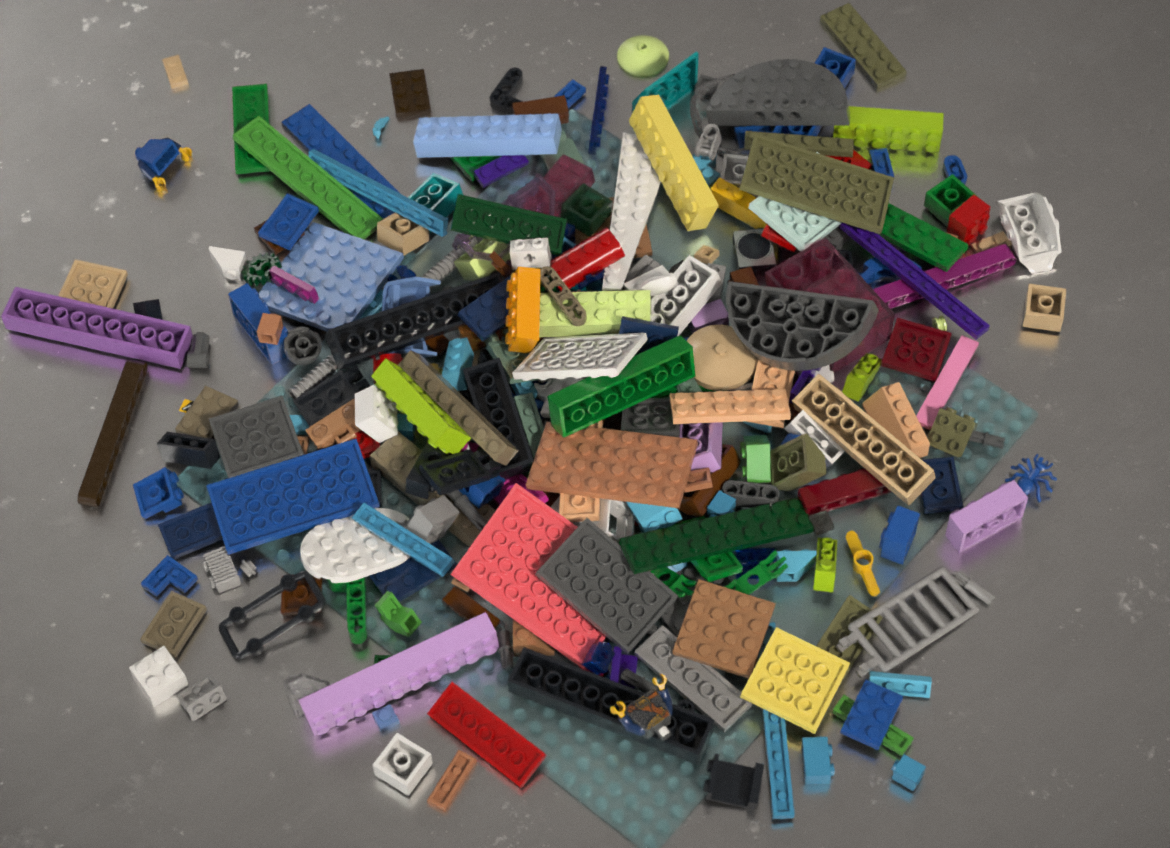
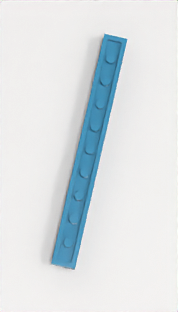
M315 149L309 151V158L342 185L441 237L447 235L448 218Z
M775 622L770 623L757 658L758 661L776 628ZM762 708L773 819L794 818L785 719Z

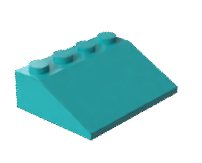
M693 53L645 88L632 101V113L640 97L659 95L668 110L695 90V85L698 81L699 53Z

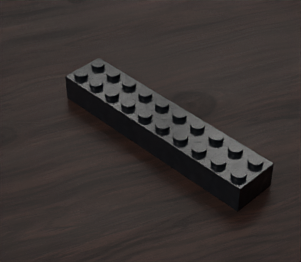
M498 272L329 329L324 336L338 370L466 327L467 325L458 316V312L502 282L500 273Z
M526 647L523 648L507 681L508 692L696 765H699L714 731V719L672 704L673 714L671 715V723L667 726L672 734L666 740L662 741L657 734L646 739L644 736L627 732L619 721L618 714H612L610 708L614 706L619 711V706L616 702H623L625 707H627L646 693Z

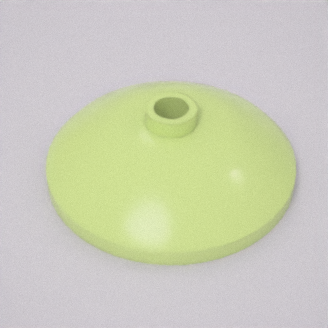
M639 35L627 39L620 45L617 52V61L621 69L631 76L640 78L652 77L661 73L668 65L669 51L661 40L652 36Z

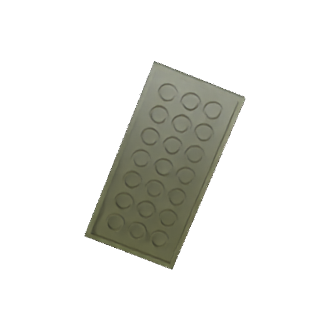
M755 134L739 190L881 234L894 177Z

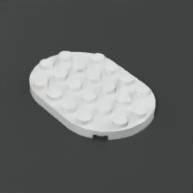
M375 508V510L405 529L407 528L406 523L410 519L406 515L392 509ZM354 515L315 526L304 537L300 547L301 561L304 568L312 576L318 579L321 577L330 579L332 583L351 582L396 567L405 562L410 556L356 523L352 519Z

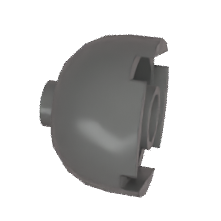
M308 327L292 329L284 340L286 357L292 363L300 366L313 363L319 357L322 349L320 336L317 332L314 333L309 330Z

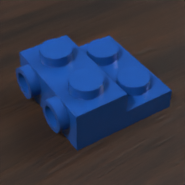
M164 467L133 484L143 518L147 519L160 511L167 513L182 505L181 499L184 498V494L177 487L176 483L179 482V478L174 471L172 472Z

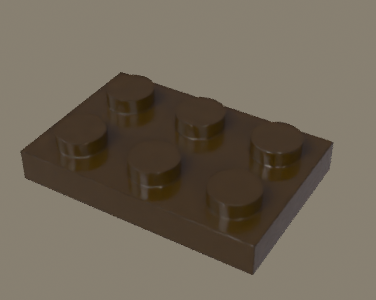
M424 69L389 73L396 118L431 113Z

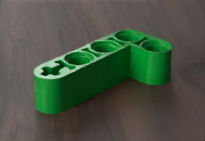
M365 577L345 583H332L330 579H327L328 587L331 591L347 592V628L349 638L354 644H362L367 639ZM356 626H359V632H356Z

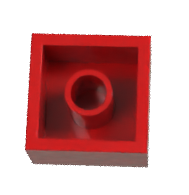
M973 194L950 215L947 233L956 235L959 240L971 245L979 234L982 235L987 230L991 206Z

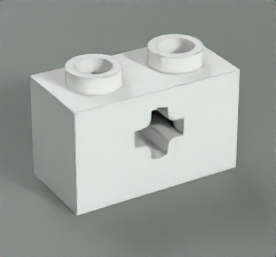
M548 238L511 240L510 258L513 270H516L518 266L528 268L550 267L551 253Z

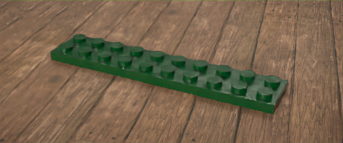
M799 497L622 537L619 540V544L633 574H639L813 533L815 526L808 513L806 514Z

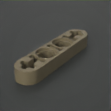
M542 267L540 269V283L571 324L574 326L584 325L587 321L585 309L552 267ZM545 274H547L548 276H549V275L551 276V280H552L551 283H550V280H549L547 277H544ZM556 286L563 288L559 293L553 292L552 289ZM568 299L573 301L571 306H564L562 304ZM574 310H575V312L577 313L578 316H581L580 319H578L577 317L575 318V315H574V312H573Z

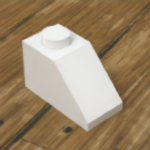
M209 246L211 260L223 277L231 280H242L243 274L241 271L244 270L243 266L247 265L245 252Z

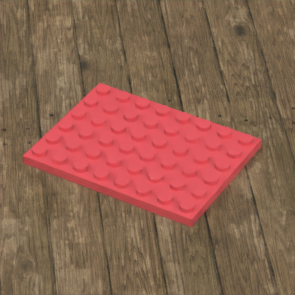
M516 483L451 575L568 659L585 669L606 636L535 575L541 566L578 527Z

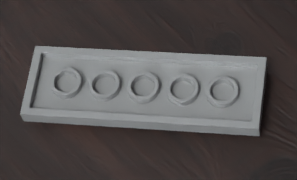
M662 625L635 650L634 655L659 677L660 674L665 675L667 684L686 700H690L695 708L704 716L714 719L715 725L725 733L752 706V703L740 698L741 692L711 666L673 655L672 651L677 637Z

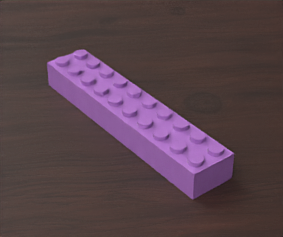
M19 287L14 288L1 315L4 326L8 330L179 369L183 365L193 338L191 327L188 325Z

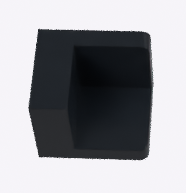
M159 299L133 303L135 314L163 320Z

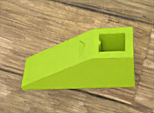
M865 353L847 375L842 393L846 397L859 402L879 370L882 359L874 354Z
M828 537L818 538L813 586L815 591L833 592L838 542L836 539Z

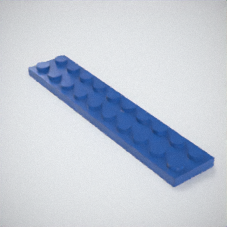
M308 104L282 121V126L308 152L315 149L400 193L311 104ZM346 187L383 219L395 213Z

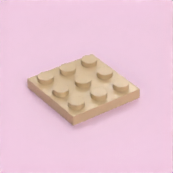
M75 259L58 296L113 309L128 276L127 270Z

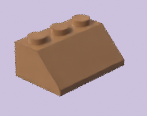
M513 619L514 657L520 656L524 647L546 656H554V648Z

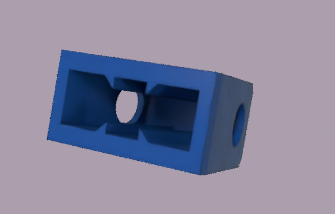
M497 476L459 491L466 495L468 500L477 508H481L500 495L505 479Z

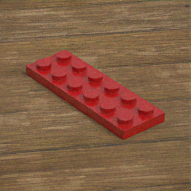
M454 682L449 684L427 713V715L520 788H523L547 756Z

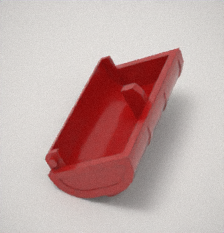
M605 227L598 233L553 258L550 261V267L556 271L566 286L571 289L625 257V254L615 236ZM556 286L559 291H562V287Z

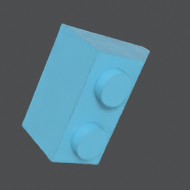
M626 502L642 533L670 527L682 520L677 508Z

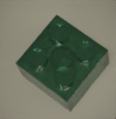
M583 183L561 205V218L567 219L566 223L591 237L612 215L613 201Z

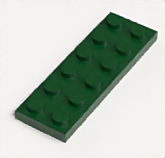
M458 194L450 231L510 244L511 240L548 238L550 253L560 255L567 219Z

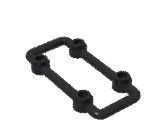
M302 570L295 575L286 574L281 578L278 586L245 607L232 608L229 612V617L219 624V632L235 659L242 660L250 654L257 656L263 652L266 644L302 621L305 623L312 622L315 618V613L325 606L326 599L314 577L307 570ZM305 578L318 602L312 606L303 605L299 608L297 616L261 639L251 638L247 642L246 648L239 652L227 627L233 623H244L248 613L283 591H294L298 586V582Z

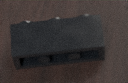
M167 431L157 442L160 454L165 462L211 469L221 458L215 439Z

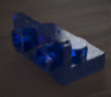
M775 548L736 550L735 557L743 566L742 572L736 574L737 579L759 565V562L768 558L775 551ZM775 557V559L770 563V565H772V564H774L775 562H777L776 557ZM751 575L748 579H759V577Z

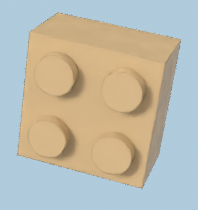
M393 213L377 223V241L390 249L403 253V256L429 241V230L397 213Z
M1029 284L1025 299L1023 327L1060 332L1064 320L1066 289Z

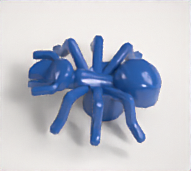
M1036 454L1033 459L1035 468L1032 469L1029 458H1022V462L1027 463L1029 471L1022 464L1012 465L1011 469L1018 470L1020 468L1024 474L1016 472L1011 478L1005 479V482L1021 477L1017 481L1019 487L1026 495H1029L1036 489L1037 501L1040 503V485L1038 481L1045 483L1046 489L1050 493L1053 491L1049 486L1048 480L1040 477L1048 475L1054 481L1057 478L1050 471L1040 473V471L1050 469L1053 463L1048 465V460L1042 463L1043 457H1040L1037 461L1036 459L1039 454Z

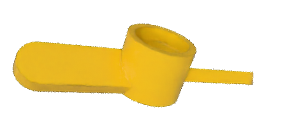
M849 531L846 534V540L853 555V570L862 575L869 594L876 597L880 593V589L872 572L874 557L870 551L863 549L858 534L855 531ZM865 559L869 564L861 565L857 560Z

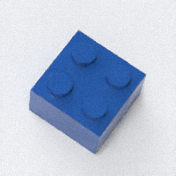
M898 505L895 512L891 511L887 521V528L884 527L881 534L879 548L882 550L880 557L903 565L917 531L920 513Z

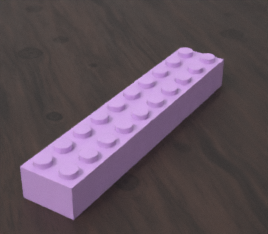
M485 612L298 701L314 736L325 734L330 728L344 725L348 720L354 717H361L373 708H380L392 699H399L411 690H418L430 681H437L447 673H454L466 664H473L485 655L494 654L499 648L497 633Z

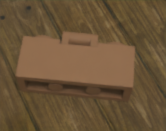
M352 399L305 430L317 450L353 440L357 437L355 433L362 431L355 425V399Z

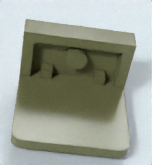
M946 407L945 410L940 408L927 437L930 446L953 456L962 457L973 430H976L978 424L974 422L975 418L964 414L961 417L956 415L957 411L952 408Z

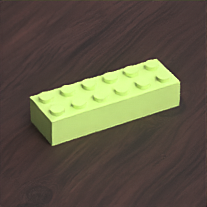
M650 290L572 292L586 311L587 321L582 326L571 324L549 293H540L539 337L619 334L622 316L651 321ZM568 299L562 304L564 306H571L573 301ZM574 310L573 312H574L575 318L577 317L578 319H580L581 316H578L577 313H576L575 310Z

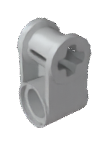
M708 124L704 127L695 147L696 157L704 156L712 161L715 159L722 140L717 125Z

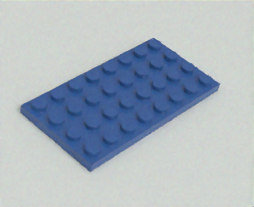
M357 439L206 485L228 555L312 529L317 525L333 522L335 519L354 515L363 503L374 509L380 507Z

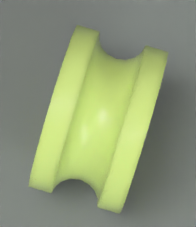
M940 315L938 318H932L933 328L947 331V324L943 315Z

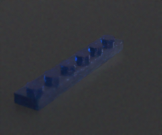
M600 66L589 141L588 154L595 155L596 148H600L601 137H598V135H602L603 124H600V122L604 121V112L601 110H605L606 99H603V97H607L608 87H605V85L609 84L610 74H606L607 67Z

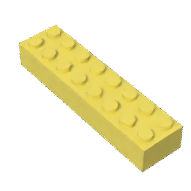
M660 96L640 97L629 119L630 126L637 135V139L640 141L645 154H647L652 167L655 169L660 182H662L687 231L706 229L719 205Z

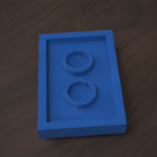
M287 193L259 230L258 235L265 240L291 250L317 215L319 209L317 206Z
M865 680L841 728L840 734L879 750L903 700V696Z

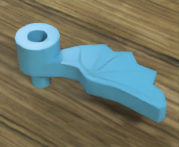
M389 116L375 121L376 123L372 130L373 135L377 139L380 138L381 129L388 122Z

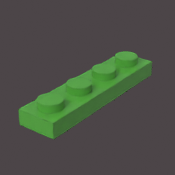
M843 695L832 713L845 721L855 701ZM891 724L882 744L903 756L912 744L914 737Z

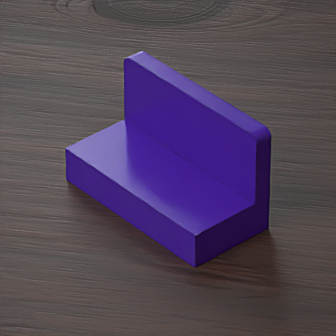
M614 646L610 680L634 689V686L621 680L620 677L625 669L636 674L638 658L632 655H622V650Z

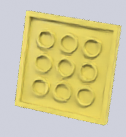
M776 627L740 698L815 734L850 663Z

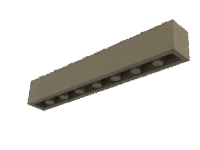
M411 350L398 365L496 462L507 465L518 450L422 355Z

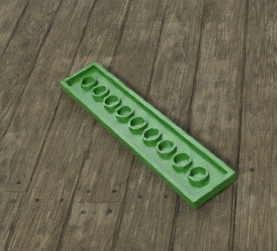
M260 116L233 134L234 141L308 203L317 206L319 212L344 233L366 239L377 230V223L383 220L381 216Z

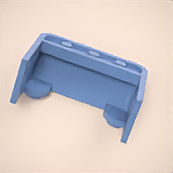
M415 276L387 282L383 289L382 311L430 296V286L440 285L441 281ZM425 341L391 352L401 354L402 358L410 350L422 355L424 358L437 356V352L427 351Z

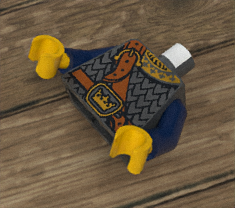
M660 674L662 678L660 684L657 683L656 677L652 678V683L658 686V690L653 688L627 707H625L623 702H616L619 706V711L614 706L610 708L612 714H618V719L627 732L644 736L646 739L657 734L662 741L671 736L672 733L667 726L671 723L673 707L668 688L664 686L667 681L665 675Z

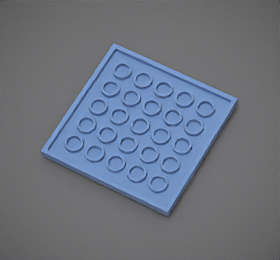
M312 222L305 231V235L298 240L282 261V268L280 269L314 286L319 300L315 304L308 300L305 301L299 295L290 293L286 288L275 285L272 279L270 283L267 281L258 292L259 298L267 303L269 310L328 332L329 329L359 320L402 262L404 256L403 253Z

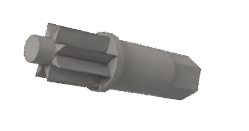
M955 570L952 575L958 584L986 604L991 605L996 598L963 571L957 572Z

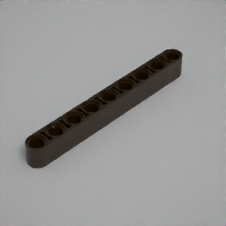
M127 359L78 492V504L99 507L147 374V362Z

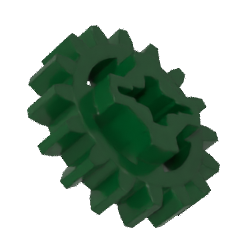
M268 252L264 255L259 253L258 256L252 257L253 260L246 261L248 265H244V270L241 272L246 283H249L250 286L254 284L257 287L260 283L264 286L267 281L270 283L272 279L269 270L273 266L282 268L278 256H275L274 253L270 255Z

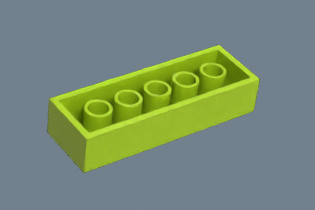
M849 106L850 125L833 126V138L853 139V146L939 152L943 134L944 113Z
M385 359L371 377L376 381L375 385L380 390L386 392L385 396L397 404L395 407L400 412L406 413V419L413 425L418 426L417 431L421 435L427 436L429 438L427 442L434 448L439 447L446 454L449 452L456 454L471 439L399 365Z

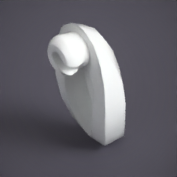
M674 273L655 276L643 282L637 290H650L651 296L661 295L670 291L676 285L677 279Z

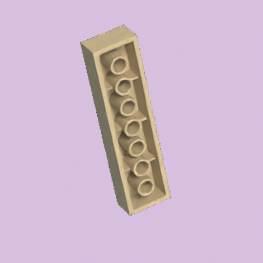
M818 374L792 400L794 408L799 413L804 410L848 455L908 506L936 478L934 470L822 375Z

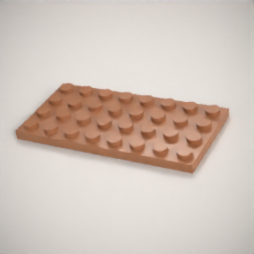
M546 422L526 487L530 490L680 508L698 442L696 439L586 427L563 438L551 426V422Z

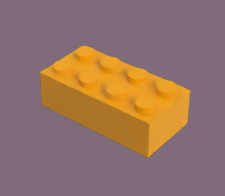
M518 266L515 273H512L511 279L507 281L506 291L509 292V298L506 301V309H509V315L506 317L508 333H506L505 344H508V351L530 354L539 341L540 269Z

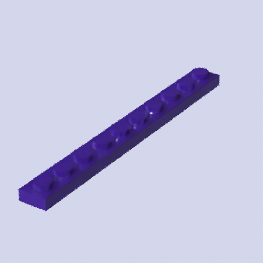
M843 222L841 223V230L975 340L989 330L990 325L879 234Z

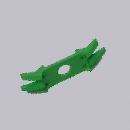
M775 550L768 558L759 562V565L724 587L732 590L735 587V591L750 595L770 580L779 577L787 569L788 565L786 563L782 565L786 558L783 556L777 562L770 565L778 554ZM751 575L759 577V582L756 585L748 583V578Z
M667 567L650 571L658 579L663 574H669L670 579L662 582L677 594L678 597L693 595L694 591L686 587H694L697 581L689 580L682 574L679 575Z

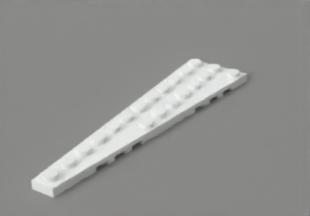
M623 133L610 231L621 245L625 257L605 268L602 291H622L641 235L662 183L636 134Z

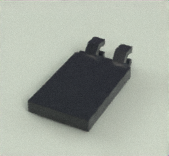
M356 365L345 373L342 370L293 400V402L310 427L352 399H355V394L370 387V384Z
M469 449L420 464L419 471L438 495L441 496L499 476L500 473L497 469H501V465L496 461L489 462L487 457L490 455L484 449L477 450L474 453Z

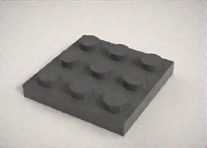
M670 397L648 398L623 410L621 431L680 437V424H673Z

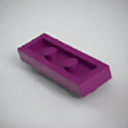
M276 266L269 270L275 285L286 288L290 293L299 295L305 301L308 300L315 304L319 300L314 286Z

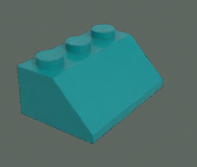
M432 173L408 198L447 217L455 209L457 195H463L459 183Z

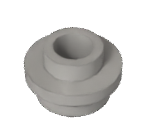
M243 559L241 561L242 563L239 567L248 577L257 574L254 571L257 567L250 560L245 561Z

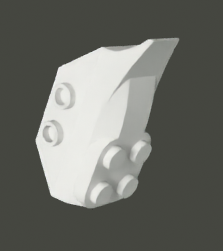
M1035 192L995 201L1001 223L1005 228L1008 240H1011L1019 261L1027 267L1031 274L1050 271L1055 258L1061 253L1059 222L1057 218H1054L1052 205L1048 203L1046 197Z

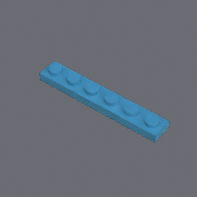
M363 503L352 517L356 523L441 577H444L455 562L452 557L366 503Z

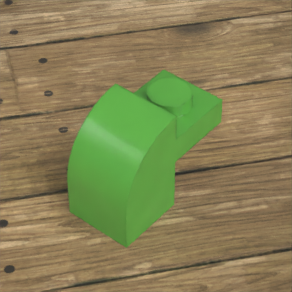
M387 591L375 604V607L382 615L380 619L389 628L401 635L410 637L422 623L413 609L402 606L392 592Z

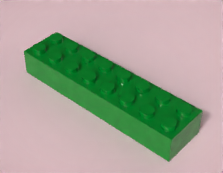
M679 335L633 356L616 377L600 376L591 378L590 376L548 395L551 426L565 438L696 377L693 346Z

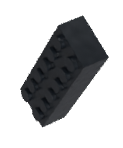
M500 357L463 369L475 408L518 450L507 465L500 463L501 469H497L500 473L499 476L507 479L530 471L534 460Z

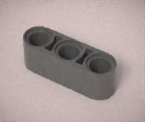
M735 480L726 481L723 485L722 492L735 498L736 506L753 508L779 502V490L773 485Z

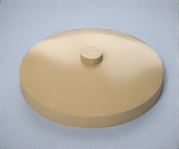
M706 326L694 332L687 339V342L693 346L696 375L694 379L698 385L709 390L728 391L743 386L754 376L758 358L747 350L732 326Z

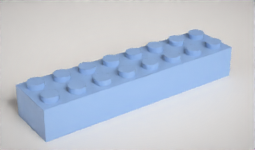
M559 114L419 118L413 143L417 158L557 154L562 128Z

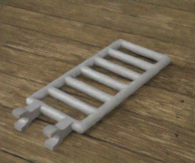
M941 566L850 623L848 629L851 634L840 639L836 649L841 653L857 641L861 644L872 659L859 665V669L855 673L860 679L876 667H879L883 672H887L979 612V608L949 571ZM942 575L969 610L960 614L933 580ZM927 585L954 619L946 624L919 589ZM912 594L939 629L930 633L904 599ZM897 604L924 638L916 643L889 608ZM882 613L909 648L901 653L873 618ZM867 623L894 658L885 663L858 628Z

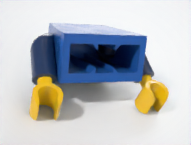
M170 138L150 139L143 147H138L135 150L140 171L150 181L155 182L156 190L159 192L162 191L159 184H163L166 187V183L163 178H157V175L160 176L180 153L182 160L186 162L189 161V156H192V150L189 147L181 148L180 144Z

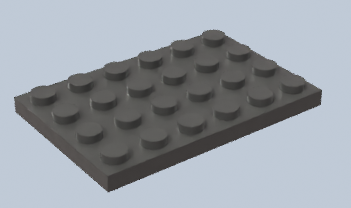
M588 518L578 526L535 574L627 655L678 598L677 594L650 571L633 574L621 546Z

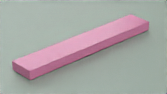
M963 335L960 337L916 415L922 427L931 430L939 409L945 407L978 348L979 342Z

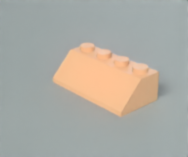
M899 382L881 387L862 403L864 411L915 455L919 458L928 456L930 442Z

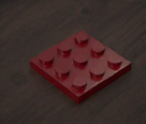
M897 317L881 366L936 382L952 333Z

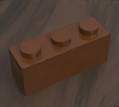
M565 95L512 103L513 115L559 114L561 125L569 123V110Z

